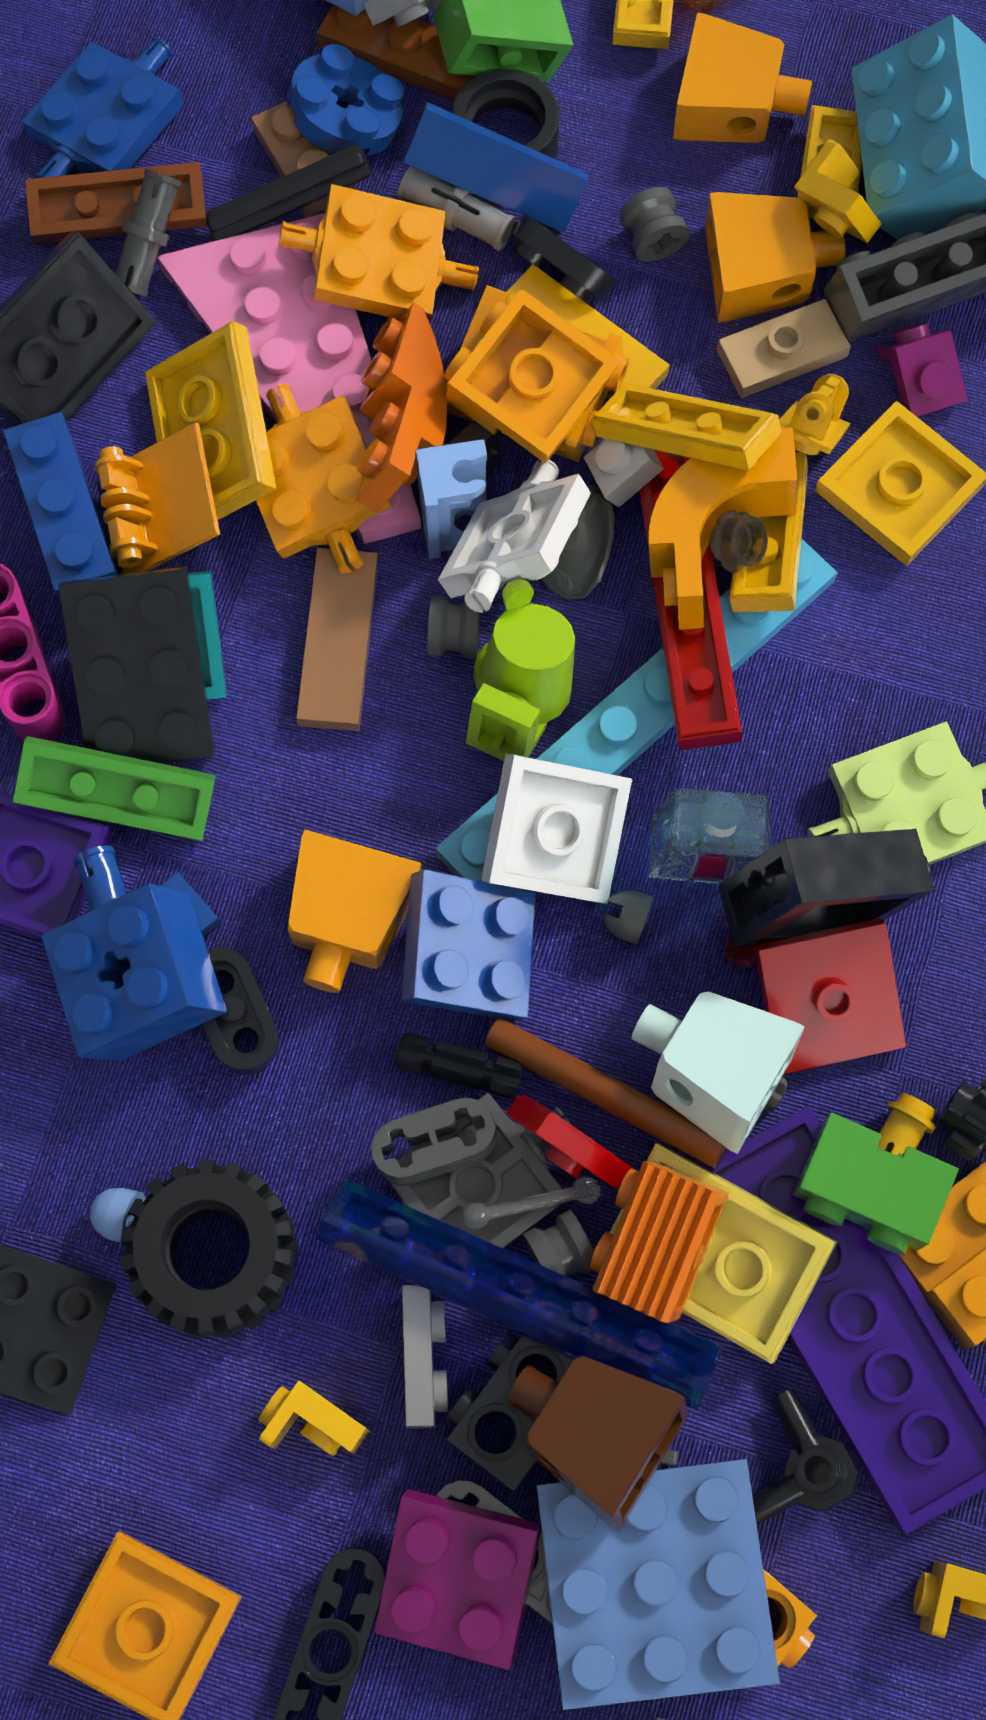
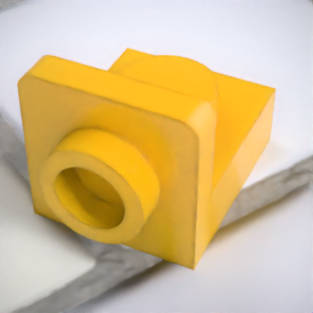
M299 1380L291 1391L281 1386L270 1399L258 1421L267 1426L259 1440L270 1448L276 1449L298 1416H301L308 1422L300 1433L333 1457L340 1446L355 1454L370 1432L369 1429Z
M934 1560L931 1574L922 1572L915 1590L913 1613L922 1616L919 1630L944 1639L955 1596L961 1598L958 1612L986 1620V1574Z

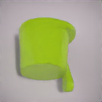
M517 578L507 583L503 588L502 598L506 611L496 621L489 642L478 652L473 677L477 691L485 683L502 692L515 693L525 699L528 704L541 709L538 724H544L560 716L570 703L573 683L575 635L572 625L561 613L548 606L530 604L534 590L528 581Z

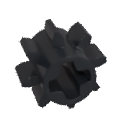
M986 1079L980 1083L978 1088L963 1080L937 1122L950 1130V1134L943 1145L969 1162L974 1157L976 1158L981 1150L986 1153Z

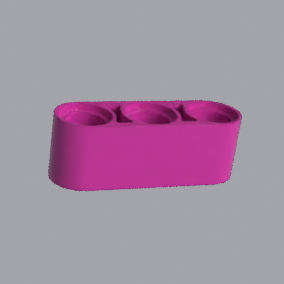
M0 564V593L8 594L7 598L0 604V709L17 737L24 741L29 736L52 741L64 729L66 723L65 708L29 603L12 571L3 564ZM12 647H27L25 653L17 660L1 661L6 651ZM38 699L46 701L44 708L36 715L29 717L19 716L21 709L28 702Z

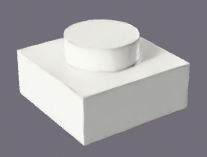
M609 439L601 441L584 456L603 496L617 507L623 505L664 469L654 449Z

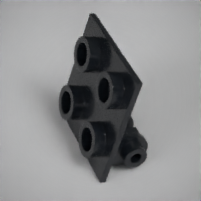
M0 1245V1393L71 1415L116 1284Z

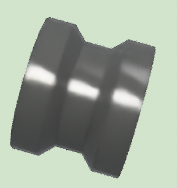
M652 187L643 190L625 202L619 211V219L623 228L634 236L632 248L636 257L641 261L652 262L664 259L677 252L689 239V228L682 217L676 216L677 202L673 193L668 188Z
M431 595L427 638L428 656L441 657L448 651L459 652L464 659L476 660L479 650L481 613L470 609L465 601L463 603L450 602L444 595Z
M570 1209L557 1215L555 1224L545 1230L532 1228L522 1234L529 1253L552 1294L564 1289L568 1278L578 1273L590 1275L595 1272L590 1269L594 1250L582 1226Z

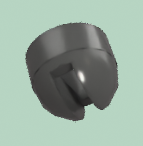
M627 889L614 893L607 901L623 908L619 918L602 913L604 926L616 938L638 945L654 897Z

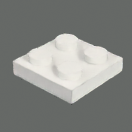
M505 754L481 880L492 884L608 904L607 900L610 895L632 779Z

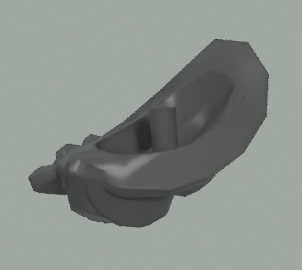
M586 485L591 494L578 518L577 526L571 532L559 556L557 566L552 572L541 578L551 592L564 600L586 598L601 582L610 556L614 536L615 515L611 503L602 496L600 488L595 485Z

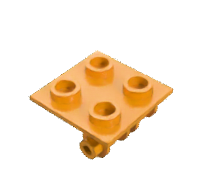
M192 423L131 457L123 455V450L116 446L106 447L99 451V459L95 462L94 467L96 474L100 478L101 489L106 490L100 496L102 507L107 509L103 513V518L109 528L111 540L109 552L111 557L117 559L118 566L122 567L123 574L149 571L220 535L198 423Z

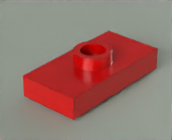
M525 1094L523 1097L518 1095L506 1113L507 1116L550 1144L551 1146L544 1157L576 1179L585 1168L619 1191L625 1175L632 1168L564 1119Z

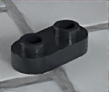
M524 213L512 231V234L521 240L515 248L516 252L541 270H544L548 262L566 273L559 283L586 303H589L594 294L605 300L618 281L526 213Z
M227 948L207 950L216 978L229 976L234 980V985L228 993L222 995L227 1012L203 1023V1026L218 1059L227 1069L243 1075L258 1073L267 1068L278 1053L280 1041L277 1028L245 958L236 951ZM253 1033L259 1037L257 1047L248 1053L238 1051L236 1049L237 1039L242 1034Z

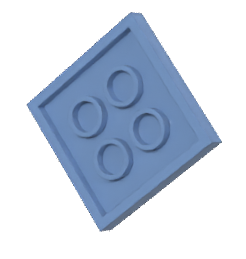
M747 1459L656 1470L619 1532L609 1527L561 1482L537 1485L563 1710L780 1684Z

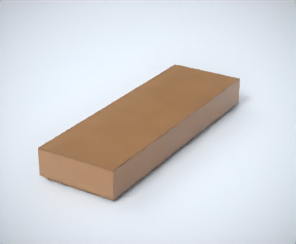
M317 548L296 717L299 727L360 732L379 564L378 553L358 551L360 558L363 560V565L356 570L349 562L353 572L341 574L338 571V566L331 549Z

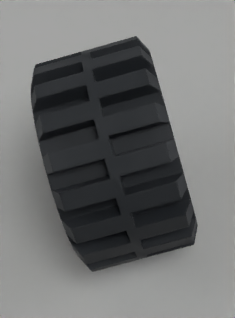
M213 1160L198 1161L197 1168L188 1169L182 1164L170 1169L172 1177L164 1182H161L156 1177L146 1186L151 1193L144 1202L141 1203L135 1199L129 1210V1213L134 1216L131 1227L123 1226L120 1241L126 1245V1255L120 1256L122 1271L129 1275L131 1283L128 1287L135 1299L139 1300L146 1307L145 1310L155 1319L180 1333L183 1332L195 1338L209 1339V1336H220L225 1339L238 1336L237 1331L248 1327L252 1330L262 1324L263 1320L261 1318L271 1309L276 1312L284 1300L281 1296L287 1286L292 1287L296 1275L293 1270L294 1260L298 1259V1243L295 1241L293 1232L295 1227L278 1196L256 1174L252 1176L246 1173L241 1166L229 1162L226 1167L217 1166ZM216 1212L230 1214L243 1224L250 1240L248 1257L242 1270L230 1282L215 1289L199 1290L187 1285L179 1277L174 1266V1249L179 1235L190 1222L202 1215Z

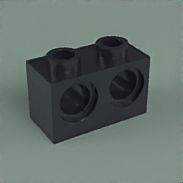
M528 1326L520 1338L510 1331L507 1333L486 1363L489 1368L495 1371L492 1378L480 1394L468 1387L445 1419V1422L455 1428L447 1438V1441L513 1492L536 1461L525 1442L527 1434L536 1419L508 1402L510 1390L516 1380L517 1369L527 1359L541 1358L550 1363L555 1371L556 1381L560 1383L574 1360L531 1326ZM493 1413L508 1417L516 1431L513 1445L507 1451L499 1454L484 1451L478 1445L475 1438V1430L479 1421L486 1415Z

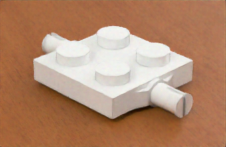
M538 460L534 464L528 480L524 481L520 488L504 496L480 502L438 578V581L449 597L454 598L465 595L466 605L475 612L483 613V609L485 611L490 609L498 589L502 588L504 584L517 578H527V580L534 581L552 572L557 566L559 556L571 532L577 526L578 518L591 494L581 476L576 474L556 480L559 475L557 465L550 460L546 464L543 461L540 463Z

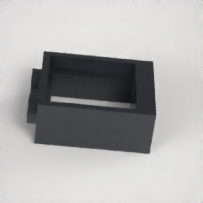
M917 829L787 838L718 885L734 946L763 944L879 918L884 921L934 891L929 863L923 853Z

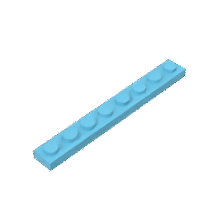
M802 538L795 611L733 612L730 603L731 588L719 597L732 673L835 582L838 572ZM663 648L551 745L537 760L618 776L675 725ZM498 793L435 848L436 856L455 876L482 881L481 878Z

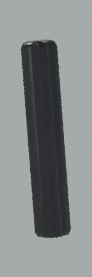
M352 145L213 208L206 213V221L210 233L216 241L248 233L327 197L331 184L347 188L363 181L371 175L367 157L359 145Z

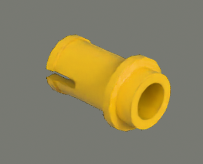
M901 1093L897 1102L890 1100L886 1107L891 1113L879 1132L882 1134V1137L877 1147L896 1156L899 1153L903 1155L907 1146L916 1149L925 1132L933 1133L936 1126L932 1123V1120L937 1112L920 1099L907 1093Z

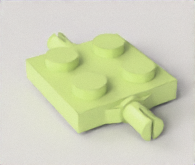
M947 721L832 764L827 771L839 797L840 818L813 828L810 827L807 830L808 837L826 836L831 833L832 835L917 829L923 853L929 865L986 843V809L983 805L982 790L986 789V762L971 767L970 763L961 755Z

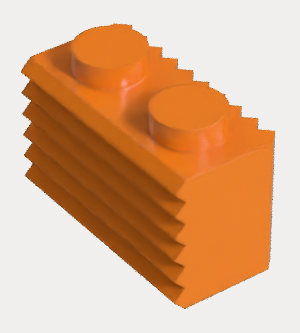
M643 1161L640 1171L631 1168L625 1175L616 1197L615 1205L624 1211L615 1234L605 1232L592 1256L590 1269L599 1273L592 1290L621 1304L630 1306L634 1310L643 1312L647 1316L654 1317L661 1322L671 1323L679 1320L729 1193L656 1161Z

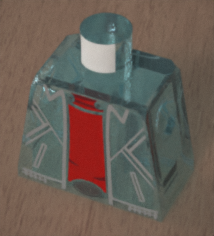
M675 789L654 813L652 818L648 878L717 884L725 881L771 849L772 821L768 797L758 794Z

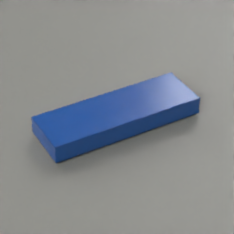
M428 102L403 161L405 164L521 215L526 213L539 223L562 233L565 232L589 177V174Z

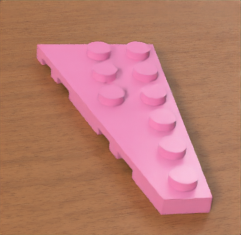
M325 213L288 223L317 230ZM282 224L157 256L161 271L170 283L175 284L186 299L189 309L200 323L203 322L210 333L231 321L247 327L261 406L271 419L274 418L278 424L266 393L273 387L280 396L276 385H290L292 395L300 412L310 411L343 395L351 406L367 447L370 446L375 440V436L369 433L373 420L359 410L367 386L361 383V378L371 362V357L356 309L312 300L316 277L312 253L278 247ZM402 484L390 498L392 508L365 520L354 531L363 544L421 529V518L411 486L407 487Z

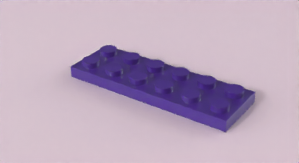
M809 1105L747 1139L738 1154L730 1150L726 1151L716 1169L705 1163L701 1166L838 1241L788 1339L901 1535H907L986 1488V1401L898 1253L884 1249L869 1241L867 1236L870 1229L850 1220L844 1219L842 1226H836L813 1217L803 1210L807 1201L793 1195L821 1128L819 1120Z

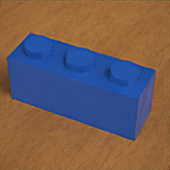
M58 412L3 430L53 588L60 603L61 598L58 585L61 582L119 575L114 559L109 552V544L76 444L63 413Z

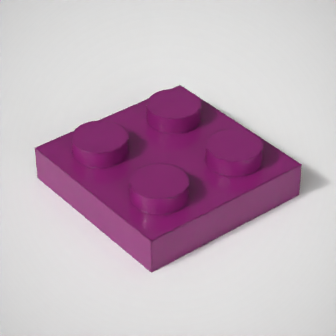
M408 1489L401 1497L375 1633L510 1670L516 1657L542 1527L541 1524Z

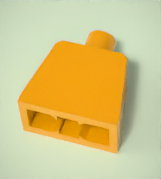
M697 12L677 102L673 139L681 141L760 143L766 138L771 110L805 116L812 81L779 75L785 45L779 38Z
M723 192L710 193L705 233L718 323L804 303L810 298L816 268L836 266L845 259L844 236L840 239L827 231L810 232L807 205L801 198Z
M304 829L288 922V932L292 944L312 951L303 978L304 983L319 990L339 993L349 962L373 969L379 968L408 914L411 874L422 870L420 862Z

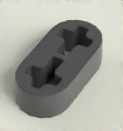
M460 1098L391 1120L382 1125L374 1135L371 1144L372 1158L380 1174L389 1182L398 1185L414 1184L485 1159L496 1144L497 1130L495 1119L486 1105L479 1100L471 1098ZM469 1116L473 1125L482 1123L485 1125V1128L479 1129L476 1132L477 1143L472 1146L464 1147L460 1137H454L442 1142H438L437 1139L457 1131L456 1120L460 1117ZM398 1137H405L410 1146L428 1141L432 1143L430 1146L412 1152L411 1159L413 1164L408 1167L401 1168L396 1158L385 1160V1155L394 1151L393 1140Z

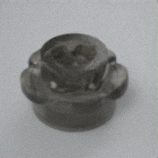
M730 510L723 513L718 518L716 526L711 532L710 546L715 559L721 560L722 567L729 572H740L743 566L756 565L762 560L767 549L768 537L764 524L759 518L750 516L747 512H739L737 514L736 511Z

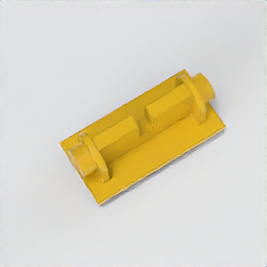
M827 374L820 377L814 384L812 391L804 395L800 401L796 400L779 419L781 428L793 427L795 450L808 455H818L819 451L830 454L849 429L851 423L840 419L849 396L848 385L842 377L835 374Z

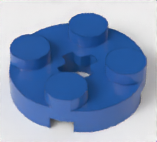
M331 44L323 48L321 55L305 59L296 68L286 96L287 107L291 104L296 113L293 123L298 131L317 147L334 154L352 145H359L362 150L370 148L367 155L369 156L382 152L392 143L403 115L401 100L404 95V88L398 79L384 74L371 63L355 57L348 48L342 45ZM342 100L351 105L345 109L340 107L337 101Z

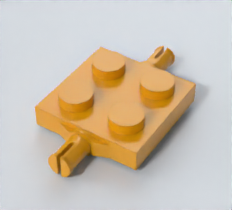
M331 184L327 196L325 215L318 229H311L283 221L278 241V247L312 253V261L316 272L312 300L386 317L392 316L395 319H400L414 302L424 309L427 319L430 321L433 315L435 292L440 283L468 289L473 292L479 271L478 266L445 260L442 237L446 211Z
M276 385L280 396L272 387L267 391L266 397L270 401L278 424H275L266 434L277 489L257 499V505L275 549L283 559L310 546L329 544L339 573H351L353 571L349 562L356 570L363 565V560L359 556L351 533L365 520L392 508V503L389 499L375 513L356 501L363 474L357 471V467L368 447L346 398L341 395L315 409L300 412L292 395L290 385Z

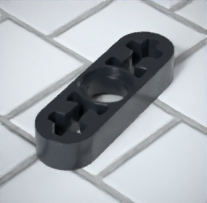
M360 1548L347 1549L332 1557L326 1565L274 1720H288L290 1710L301 1711L306 1706L312 1687L298 1686L301 1672L318 1684L341 1686L338 1700H335L326 1692L323 1694L317 1711V1718L320 1720L343 1719L380 1607L386 1577L382 1562L370 1551ZM355 1560L367 1564L365 1576L374 1581L371 1594L360 1592L356 1596L350 1612L353 1615L363 1614L365 1616L361 1630H358L352 1623L343 1618L322 1617L321 1615L325 1602H328L335 1609L340 1607L345 1586L335 1581L336 1573L339 1569H351ZM327 1629L342 1632L348 1638L351 1645V1658L348 1664L337 1672L321 1670L316 1666L311 1655V1646L314 1638L321 1631Z

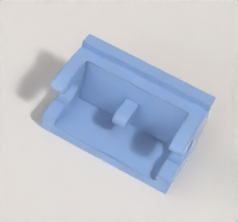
M484 439L416 449L420 508L429 559L440 558L441 552L454 550L464 532L455 526L456 519L462 515L473 516L479 503L487 501V452Z

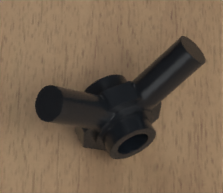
M794 1389L775 1396L770 1402L794 1449L791 1450L784 1472L786 1477L752 1494L756 1524L797 1503L827 1512L853 1498L860 1476L846 1446L842 1442L817 1435Z

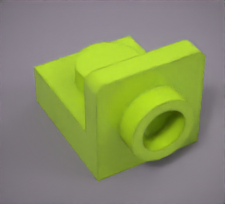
M483 683L472 701L466 744L502 761L505 759V754L529 758L544 733L547 723L538 724L541 709L528 704L521 696L512 692H502Z

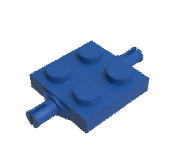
M153 37L150 44L136 60L122 58L92 41L87 45L21 121L27 136L48 147L54 154L39 173H36L35 178L69 175L72 170L88 173L130 169L184 106L180 89L154 75L164 62L172 56L170 47L162 39L159 41L158 37Z

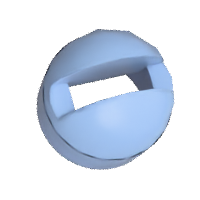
M110 1188L100 1193L90 1206V1220L94 1229L102 1237L122 1243L120 1240L123 1226L130 1228L134 1219L129 1210L135 1199L143 1203L146 1199L145 1195L142 1192L126 1188Z

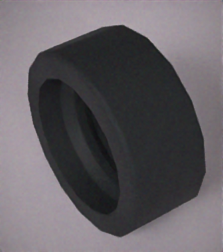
M495 69L475 76L461 87L452 103L453 114L473 122L485 112L498 108H512L527 113L539 124V134L525 146L555 158L558 152L560 108L553 91L538 77L521 70Z

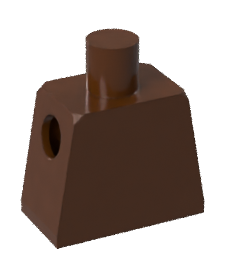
M577 1356L573 1360L560 1383L528 1365L515 1380L508 1396L510 1404L536 1419L525 1439L531 1455L609 1527L617 1532L622 1528L688 1418L684 1396L585 1356Z

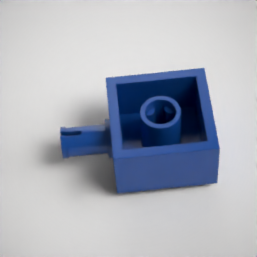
M103 845L85 850L89 860H86L85 854H77L73 861L78 869L90 908L84 915L41 935L77 1056L80 1058L122 1061L226 1013L227 1009L189 893L151 883L126 893L115 859L114 847Z

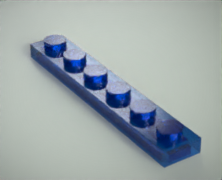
M348 1179L321 1218L316 1240L576 1357L585 1356L673 1390L685 1397L686 1406L696 1411L699 1408L722 1346L672 1323H664L654 1317L647 1316L643 1312L634 1310L630 1306L595 1292L589 1286Z

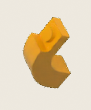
M793 427L781 428L782 433L749 471L690 458L675 472L660 493L649 526L651 578L663 577L665 606L678 605L679 630L704 628L701 563L708 545L716 535L728 526L742 520L757 517L796 515L797 468Z

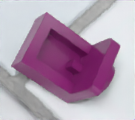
M927 322L919 323L892 332L894 342L877 348L880 360L891 361L901 405L916 417L968 400L951 330L929 331Z

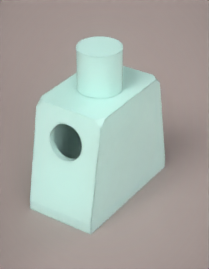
M708 991L698 995L683 1021L649 1004L639 1018L631 1039L661 1054L651 1086L655 1095L727 1149L738 1154L791 1063L805 1026Z

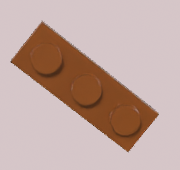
M333 4L317 31L318 47L323 49L331 44L342 45L348 48L355 57L371 63L383 73L453 101L461 87L475 77L473 75L448 73L436 26L418 19L397 27L392 16L373 26L366 9L355 16Z
M200 162L25 179L30 236L34 244L61 242L69 232L77 231L84 239L127 235L126 232L122 231L125 219L129 221L132 219L145 176V168L182 182L180 188H178L165 231L208 227Z

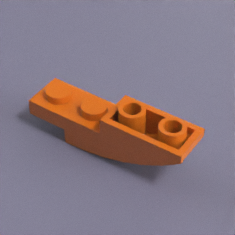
M414 302L399 320L391 316L383 324L372 345L378 353L371 360L361 378V383L367 386L359 411L373 420L369 433L375 436V440L367 448L357 467V471L363 474L356 501L375 513L383 507L402 484L409 487L417 479L416 449L443 446L446 432V381L442 360L425 311Z

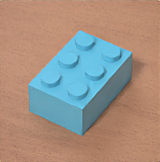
M951 14L851 68L867 204L882 223L880 228L897 240L920 231L924 235L943 229L947 223L971 212L979 213L986 209V43Z

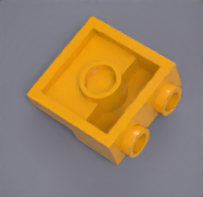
M521 288L508 305L499 300L490 310L480 327V331L485 335L471 352L466 347H463L451 361L444 373V378L449 381L445 399L495 435L498 430L502 431L546 464L617 371L621 361Z
M986 1162L952 1186L929 1245L918 1251L908 1247L905 1255L898 1254L922 1295L964 1350L974 1347L982 1341L986 1344Z

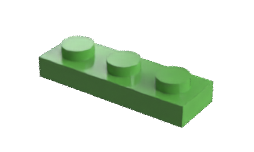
M27 736L23 744L13 803L203 841L216 775Z

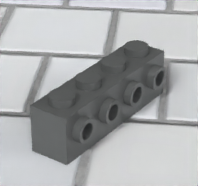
M977 212L967 213L950 221L941 230L924 235L922 231L915 232L897 240L888 249L871 255L869 251L859 252L839 262L836 265L837 271L823 291L848 342L986 293V213L979 216Z

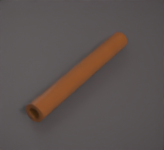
M498 1018L492 1025L485 1041L486 1047L511 1060L519 1061L527 1069L714 1169L717 1168L723 1159L727 1148L678 1111L503 1018Z

